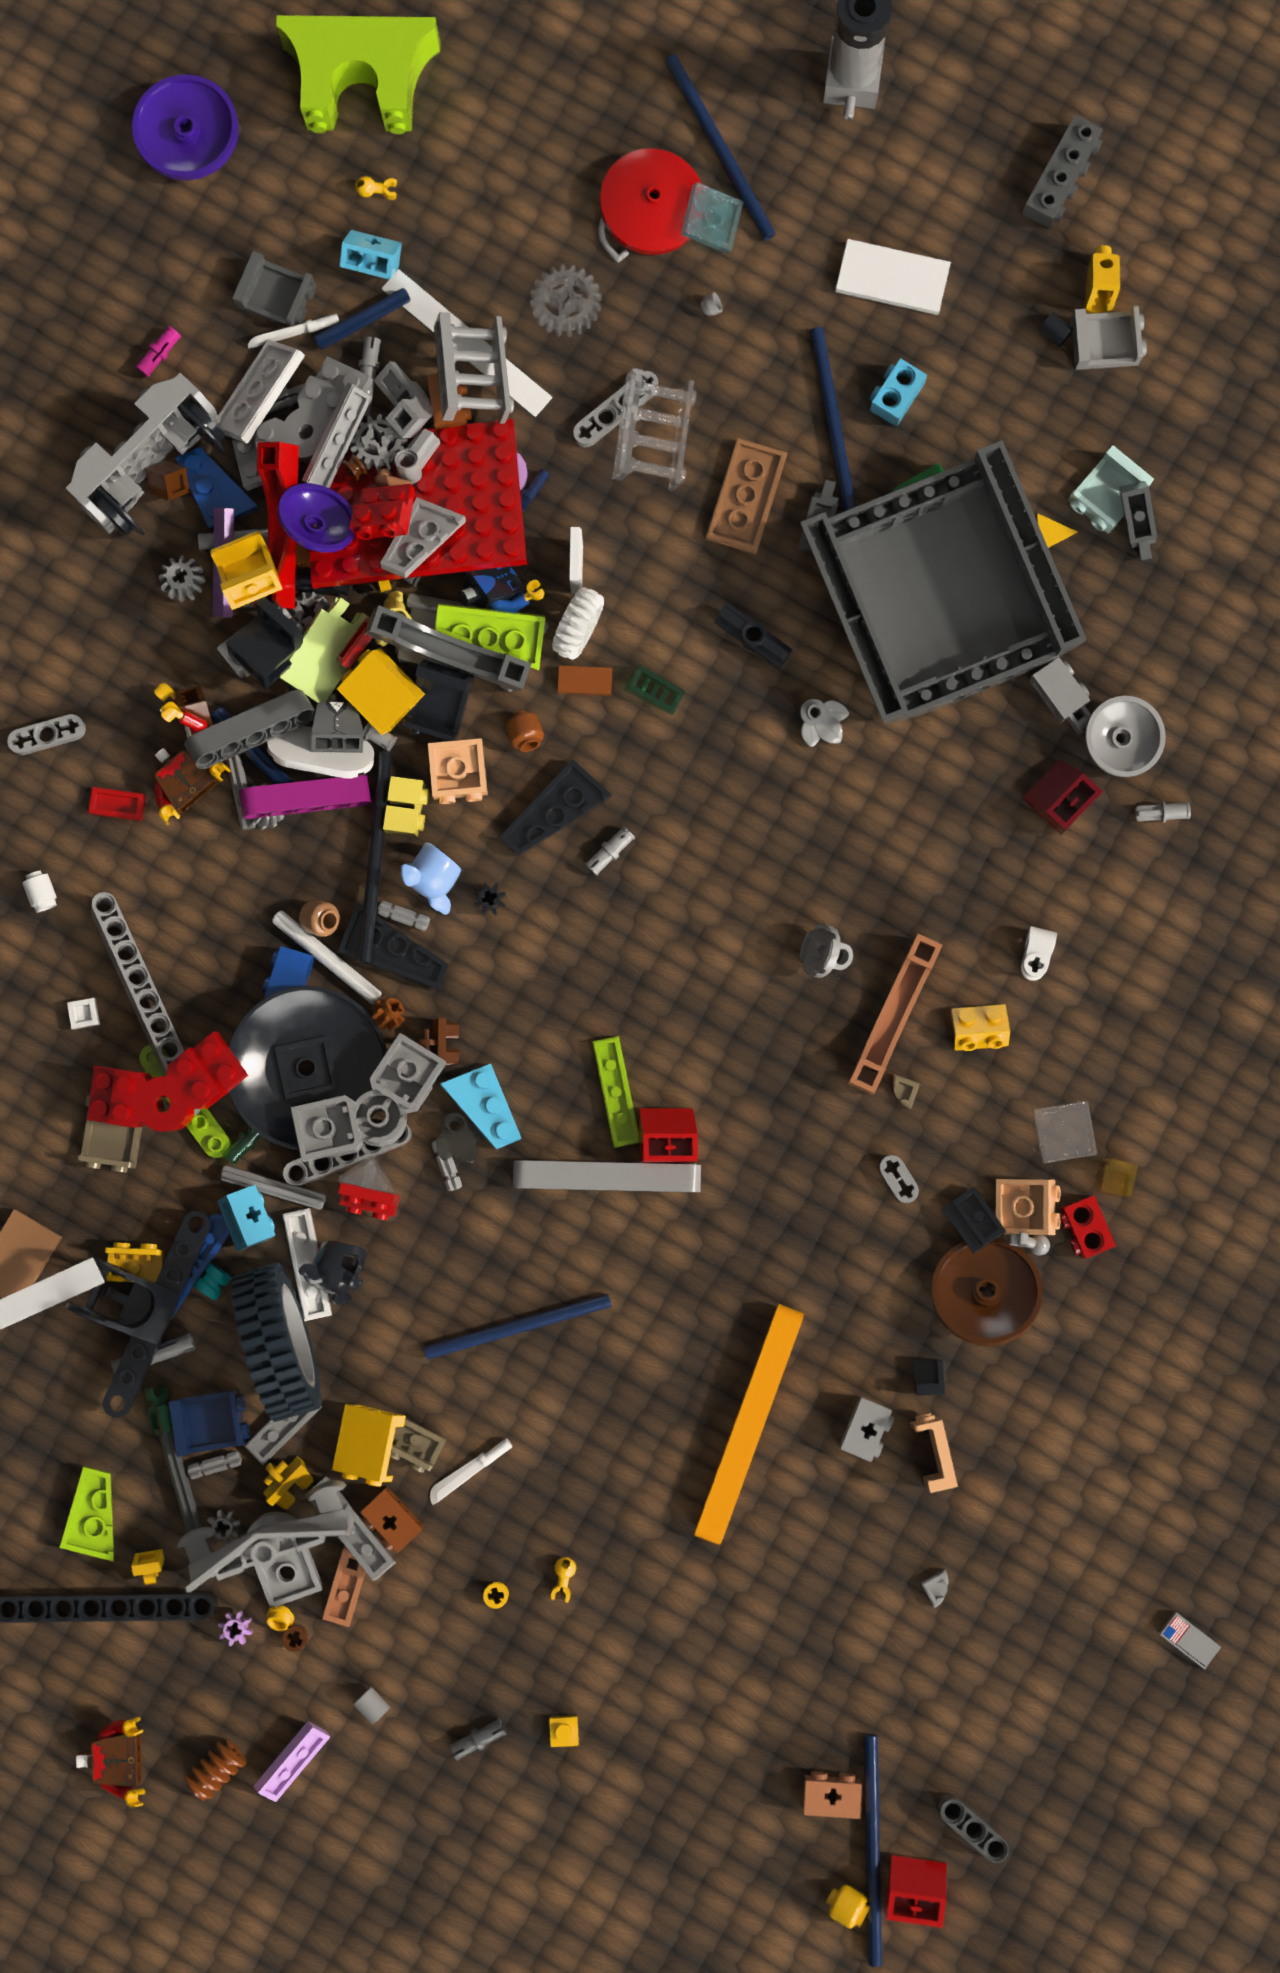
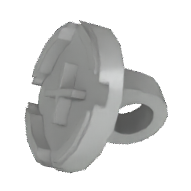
M828 924L815 925L816 928L813 931L809 930L801 945L800 961L804 962L803 971L808 976L823 978L832 969H846L853 960L851 947L840 942L839 933L833 926ZM842 949L843 956L841 960L837 962L840 950Z

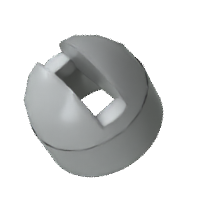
M715 292L702 298L701 310L705 315L714 316L723 310L721 301Z

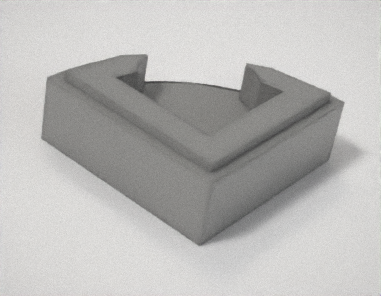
M945 1569L920 1582L934 1608L942 1603L948 1590L949 1580Z

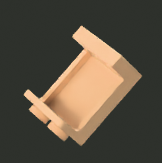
M931 1413L915 1416L916 1421L910 1422L911 1428L916 1432L929 1430L938 1473L922 1476L925 1488L932 1493L958 1487L943 1421Z

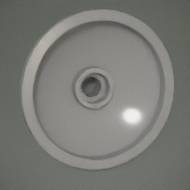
M1118 696L1100 704L1090 715L1085 729V744L1093 762L1106 773L1118 777H1132L1146 772L1159 760L1165 746V728L1160 715L1149 703L1133 696ZM1117 734L1123 736V743H1119L1116 740Z

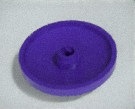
M175 75L157 82L141 97L133 114L132 133L140 155L153 170L163 176L176 180H195L214 173L227 162L237 144L239 124L230 98L217 84L196 75Z

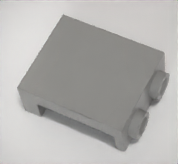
M1133 306L1130 311L1086 314V309L1074 310L1071 317V326L1074 328L1072 339L1075 370L1139 365L1143 356H1146V340H1142L1141 330L1144 329V316L1139 314V306Z

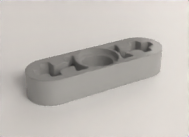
M69 714L16 729L9 734L7 743L9 748L16 754L27 755L79 740L86 732V725L77 715ZM71 721L79 725V727L75 728V733L73 734L69 730L62 731L63 737L61 738L60 731L56 727L59 724L61 729L68 728ZM44 728H52L54 732L53 738L48 742H43L40 739V732ZM19 736H22L24 739H30L34 737L35 741L37 742V745H35L34 742L30 740L24 742V747L20 748L18 745H15V743L19 741Z

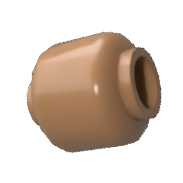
M311 900L300 911V925L304 931L310 934L326 937L333 934L339 925V912L329 902Z

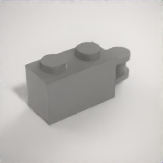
M1058 657L1032 675L1029 682L1058 722L1061 724L1067 720L1075 732L1081 735L1084 733L1083 729L1086 728L1091 715L1085 707L1090 702L1088 698L1090 694L1084 684H1078L1072 676L1074 671L1066 661L1062 662ZM1079 711L1082 718L1076 720L1074 714Z

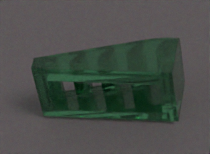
M641 665L634 668L623 689L671 715L674 714L685 693L683 689ZM640 676H642L644 680L640 688H638L636 684ZM651 681L654 685L648 694L645 690ZM661 686L664 688V690L662 691L659 699L655 698V695L659 687ZM669 691H671L674 694L669 704L667 705L666 703H664V701Z

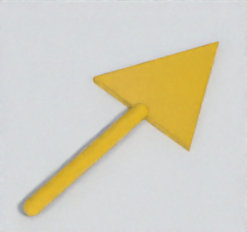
M1037 513V523L1048 548L1078 533Z

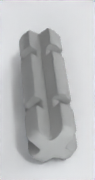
M381 901L377 913L383 917L388 918L390 916L392 920L409 926L415 925L417 929L426 931L429 926L430 918L428 916L416 915L417 913L397 905L394 907L392 903Z
M441 1138L433 1141L432 1148L434 1153L438 1155L436 1159L442 1176L446 1178L444 1182L447 1190L454 1191L461 1188L462 1183L460 1177L456 1176L458 1172L451 1152L447 1150L449 1149L447 1140Z
M239 1451L228 1453L227 1456L221 1455L204 1460L201 1464L199 1462L193 1463L187 1467L188 1474L191 1479L202 1477L203 1474L206 1476L227 1470L228 1467L234 1468L242 1464V1458Z

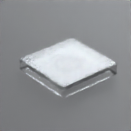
M1088 1101L1033 1110L1042 1164L1098 1155Z

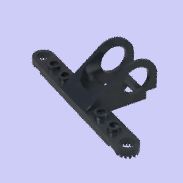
M193 1211L185 1216L156 1282L95 1256H87L86 1260L94 1258L96 1265L102 1268L101 1275L104 1283L109 1272L135 1282L129 1295L106 1287L103 1296L124 1305L118 1320L93 1310L104 1283L93 1288L85 1307L75 1302H66L65 1308L97 1323L132 1335L103 1399V1409L111 1417H123L128 1414L140 1391L211 1230V1219L204 1212ZM195 1217H200L204 1221V1228L198 1233H194L190 1228V1223ZM116 1395L121 1396L125 1402L124 1408L119 1412L114 1411L110 1406L111 1399Z

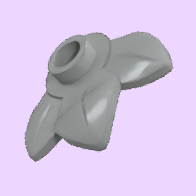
M818 699L805 701L800 708V717L803 721L801 736L805 743L813 747L820 738L829 743H840L843 731L839 721L849 715L848 710L844 705L834 700L824 703ZM813 707L818 710V715L815 718L810 714Z

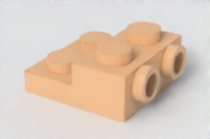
M482 738L428 743L432 797L434 800H439L440 804H452L456 802L455 798L466 797L467 802L481 801L482 795H488Z
M996 1179V1217L1005 1228V1234H1019L1022 1232L1028 1235H1055V1229L1058 1230L1061 1224L1060 1214L1055 1213V1202H1059L1061 1197L1060 1187L1055 1185V1180Z

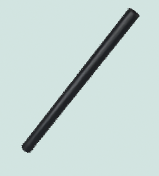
M380 751L378 755L358 963L371 964L384 841L383 825L388 801L392 753L387 751Z

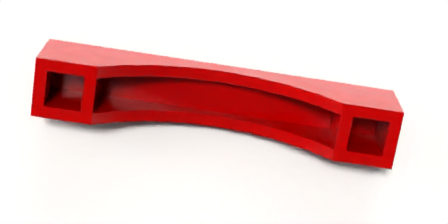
M257 442V471L262 481L268 509L267 547L282 586V590L265 597L270 602L273 600L278 603L281 608L295 609L296 542L282 528L277 510L282 495L289 488L298 485L299 445L284 442Z

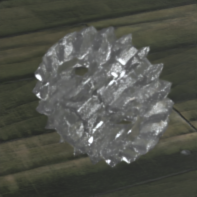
M561 264L560 271L557 272L554 267H551V275L543 272L541 274L543 281L536 280L534 284L537 289L531 290V297L534 299L530 301L532 308H535L533 316L539 318L538 323L540 326L547 324L546 329L549 333L556 328L557 336H561L562 330H565L569 337L572 336V330L574 329L578 334H581V326L583 325L589 329L591 327L589 320L596 321L597 314L595 312L601 310V304L598 303L602 300L601 294L598 293L599 285L593 283L594 278L592 275L585 277L586 272L583 268L577 273L575 265H571L570 270H566L565 265ZM564 284L560 289H552L557 285ZM576 285L581 288L588 299L576 294L573 286ZM568 292H569V298H570V299L567 300V303H565V306H564V309H563V303H562V302L565 301V298H567V295H568ZM544 302L556 307L559 315L552 314L546 308ZM574 311L580 312L573 317H568Z

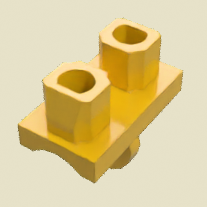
M297 1456L289 1465L282 1460L277 1467L271 1463L265 1467L269 1473L264 1480L269 1486L264 1491V1495L267 1497L266 1502L271 1506L276 1503L287 1510L296 1499L295 1495L288 1489L295 1483L302 1490H305L313 1482L311 1474L300 1457Z

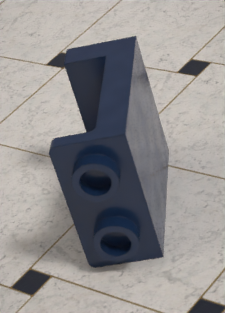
M239 1389L169 1401L177 1457L191 1453L243 1446L247 1443L246 1439L250 1438L248 1422H243L242 1411L246 1410L243 1394L239 1395Z

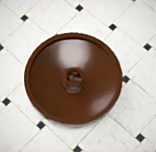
M996 1239L974 1255L966 1243L961 1242L950 1249L936 1267L931 1290L935 1312L942 1324L953 1335L963 1341L980 1346H997L1009 1343L1023 1335L1032 1326L1039 1314L1043 1297V1286L1039 1271L1032 1259L1022 1249L1009 1245L1010 1242Z

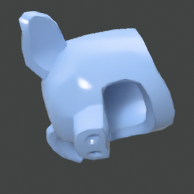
M425 842L412 863L401 865V878L405 885L410 886L422 896L427 897L429 905L434 910L440 911L444 915L448 914L451 904L446 894L459 877L461 868L434 845Z

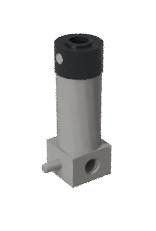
M838 0L823 103L844 105L843 118L846 120L853 119L855 107L875 109L884 44L892 14L891 0Z

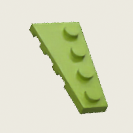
M437 604L436 631L488 650L531 663V668L539 670L545 616Z

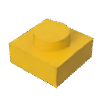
M577 1715L549 1718L551 1747L579 1746Z

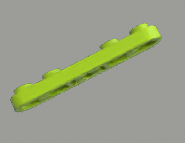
M150 1045L145 1046L139 1056L142 1067L153 1078L163 1076ZM162 1049L163 1055L168 1058H171L168 1052L165 1049ZM209 1108L201 1109L186 1127L205 1153L213 1158H222L231 1150V1139Z

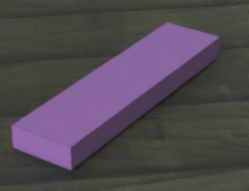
M214 508L213 549L234 541V510L232 508ZM213 560V616L232 617L233 610L221 589L220 584L222 582Z

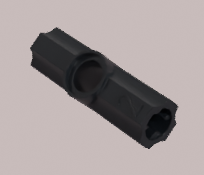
M729 603L722 608L714 621L717 626L740 641L747 650L754 651L778 669L784 665L793 651L792 648L766 631L761 623L752 621ZM750 631H756L760 634L761 638L753 642L747 639L746 634Z

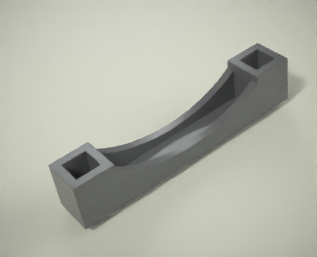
M379 605L373 609L365 635L513 691L523 689L531 667L529 662L448 636L417 623L403 614Z

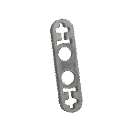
M650 371L639 373L578 422L573 430L576 444L584 448L594 445L651 399L658 391L657 376ZM642 380L646 382L651 380L652 389L643 388L640 391L641 398L639 399L636 392L642 387ZM630 395L634 399L633 404L630 407H622L619 404L621 396ZM603 411L612 413L614 417L608 424H603L598 419ZM594 420L597 428L595 427L590 431L591 438H580V430H590L593 427L591 421Z

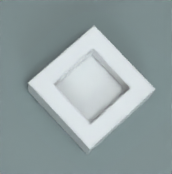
M96 998L67 1003L72 1030L100 1025Z

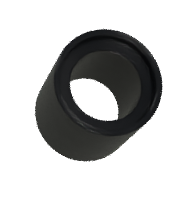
M1052 312L1041 325L1038 332L1060 348L1074 328Z

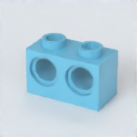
M901 358L896 366L893 364L889 366L883 377L886 379L882 387L877 386L869 398L872 401L870 411L896 427L924 386L927 374ZM900 376L907 377L910 383L902 385L897 381V378ZM891 398L896 402V405L892 407L886 406L882 400Z

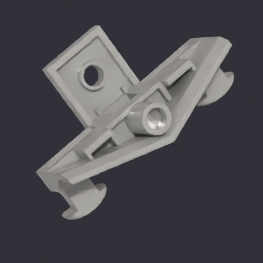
M331 1480L317 1485L307 1495V1501L315 1500L320 1513L317 1512L316 1515L312 1514V1516L296 1518L283 1512L266 1513L253 1522L247 1534L215 1551L212 1550L208 1539L216 1533L214 1528L200 1527L187 1532L177 1542V1548L184 1547L190 1561L188 1565L190 1584L185 1587L186 1591L192 1592L209 1578L216 1576L219 1581L241 1573L244 1569L251 1566L255 1567L270 1608L321 1591L323 1584L309 1548L324 1543L327 1536H349L355 1520L348 1503H342L338 1492L344 1489L346 1484L340 1480ZM284 1566L293 1568L295 1576L290 1579L282 1577L280 1568Z

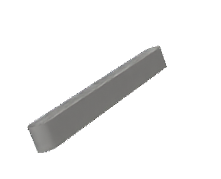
M98 893L92 899L91 916L163 1076H166L168 1064L181 1055L184 1049L116 899L110 893ZM104 903L109 905L111 909L107 912H101L96 906ZM111 927H116L120 929L121 934L111 936L107 930ZM127 951L132 955V958L130 960H122L119 958L118 953ZM138 975L143 979V982L138 985L130 982L129 977ZM149 999L154 1003V1007L145 1009L140 1005V1001ZM155 1023L162 1024L165 1027V1031L155 1033L152 1031L151 1025ZM172 1048L175 1050L176 1056L168 1058L163 1055L162 1049ZM194 1109L195 1115L198 1114L201 1111V1109Z

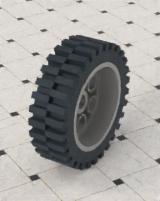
M275 1263L235 1275L232 1278L231 1285L233 1289L231 1291L234 1298L232 1299L233 1307L236 1310L234 1312L235 1320L238 1322L237 1330L241 1336L242 1350L245 1351V1360L250 1368V1376L255 1382L256 1392L260 1395V1401L264 1405L266 1413L269 1414L270 1419L277 1422L319 1409L322 1403V1395L318 1379L319 1372L316 1367L317 1362L312 1350L313 1345L309 1339V1331L300 1309L301 1305L296 1298L295 1289L292 1287L290 1278L287 1277L286 1270L283 1269L280 1263Z

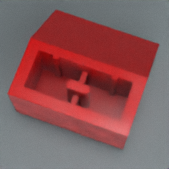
M639 1108V1163H694L698 1161V1133L693 1108Z
M891 1854L884 1904L886 1920L943 1928L946 1905L947 1863Z

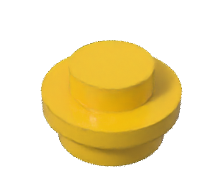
M285 1606L271 1607L267 1612V1624L276 1631H286L294 1622V1615Z

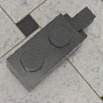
M1146 481L1120 486L1119 492L1128 540L1132 548L1138 547L1141 561L1151 559L1150 544L1156 543L1157 531L1149 486Z

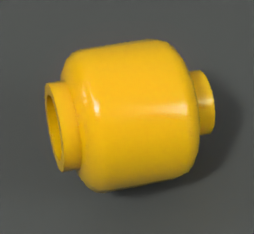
M843 1885L839 1891L834 1888L826 1901V1904L830 1906L829 1916L849 1929L855 1925L860 1927L870 1908L867 1905V1897L849 1885Z

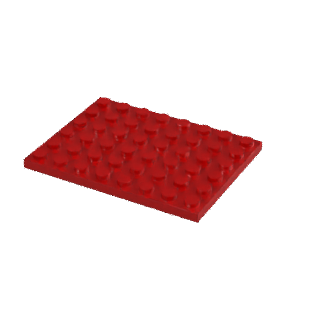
M507 419L505 424H501L498 420L437 430L435 428H428L427 430L433 432L439 438L440 445L422 468L421 479L412 484L415 489L414 501L416 498H420L465 516L466 522L407 578L527 565L514 419ZM414 437L407 438L408 444L411 443ZM376 439L377 443H379V446L381 447L382 444L379 442L378 439ZM349 445L342 462L350 460L349 456L352 455L351 445ZM341 462L329 489L341 495L353 509V505L360 503L362 489L379 487L375 482L377 470L375 466H372L367 470V474L360 475L359 480L356 482L347 474ZM304 463L305 472H306V470H307V468H308L309 465H307V464ZM390 463L391 469L389 471L391 476L399 478L395 463ZM355 536L347 547L336 552L326 553L309 549L313 589L404 579L401 576L383 570L380 565L394 537L358 540Z

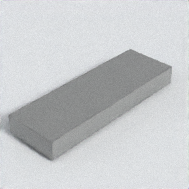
M321 1405L317 1410L277 1422L270 1419L244 1447L264 1465L323 1406Z

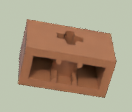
M812 1771L811 1775H804L803 1814L860 1819L862 1791L860 1779L855 1778L856 1775L850 1773H840L839 1777H829L826 1772ZM834 1788L837 1794L834 1795V1799H829L828 1793Z

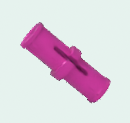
M167 326L158 340L148 346L149 351L136 364L135 368L149 378L157 365L162 360L165 361L167 359V353L181 338V335L172 327Z

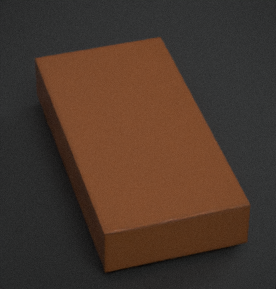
M559 666L558 694L611 696L613 669Z

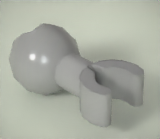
M1022 1232L1019 1235L1010 1234L1009 1245L1027 1247L1037 1256L1044 1255L1049 1251L1050 1242L1044 1235L1029 1237L1028 1234Z

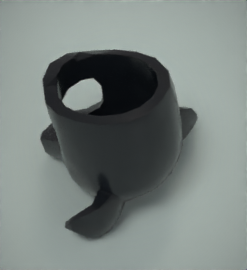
M327 1240L320 1246L313 1263L303 1264L298 1271L307 1282L315 1284L322 1291L331 1294L333 1304L343 1305L352 1300L347 1292L350 1289L358 1290L363 1283L358 1274L365 1263L368 1253L365 1249L356 1245Z

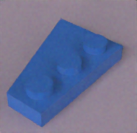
M201 447L176 458L179 465L186 467L189 487L210 531L214 530V508H232L234 510V520L259 509Z

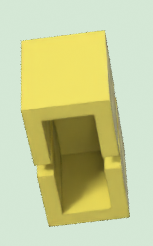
M391 776L387 800L390 801L391 805L412 807L414 809L387 805L383 825L385 833L418 838V832L423 831L425 815H421V809L423 804L427 805L429 789L425 788V783L422 780Z

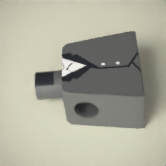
M340 694L330 695L328 702H319L312 727L311 752L363 753L364 731L358 710L350 702H344V697Z

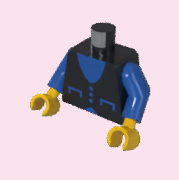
M511 566L466 571L467 577L463 584L464 589L458 593L459 600L464 606L475 603L478 608L518 612L530 603V599L538 601L544 597L543 589L533 592L534 589L540 586L538 580L530 581L526 589Z

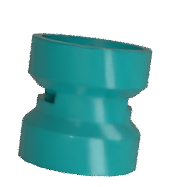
M209 1263L205 1269L206 1275L203 1278H199L194 1286L200 1292L216 1301L221 1295L222 1286L228 1285L232 1277L220 1267Z

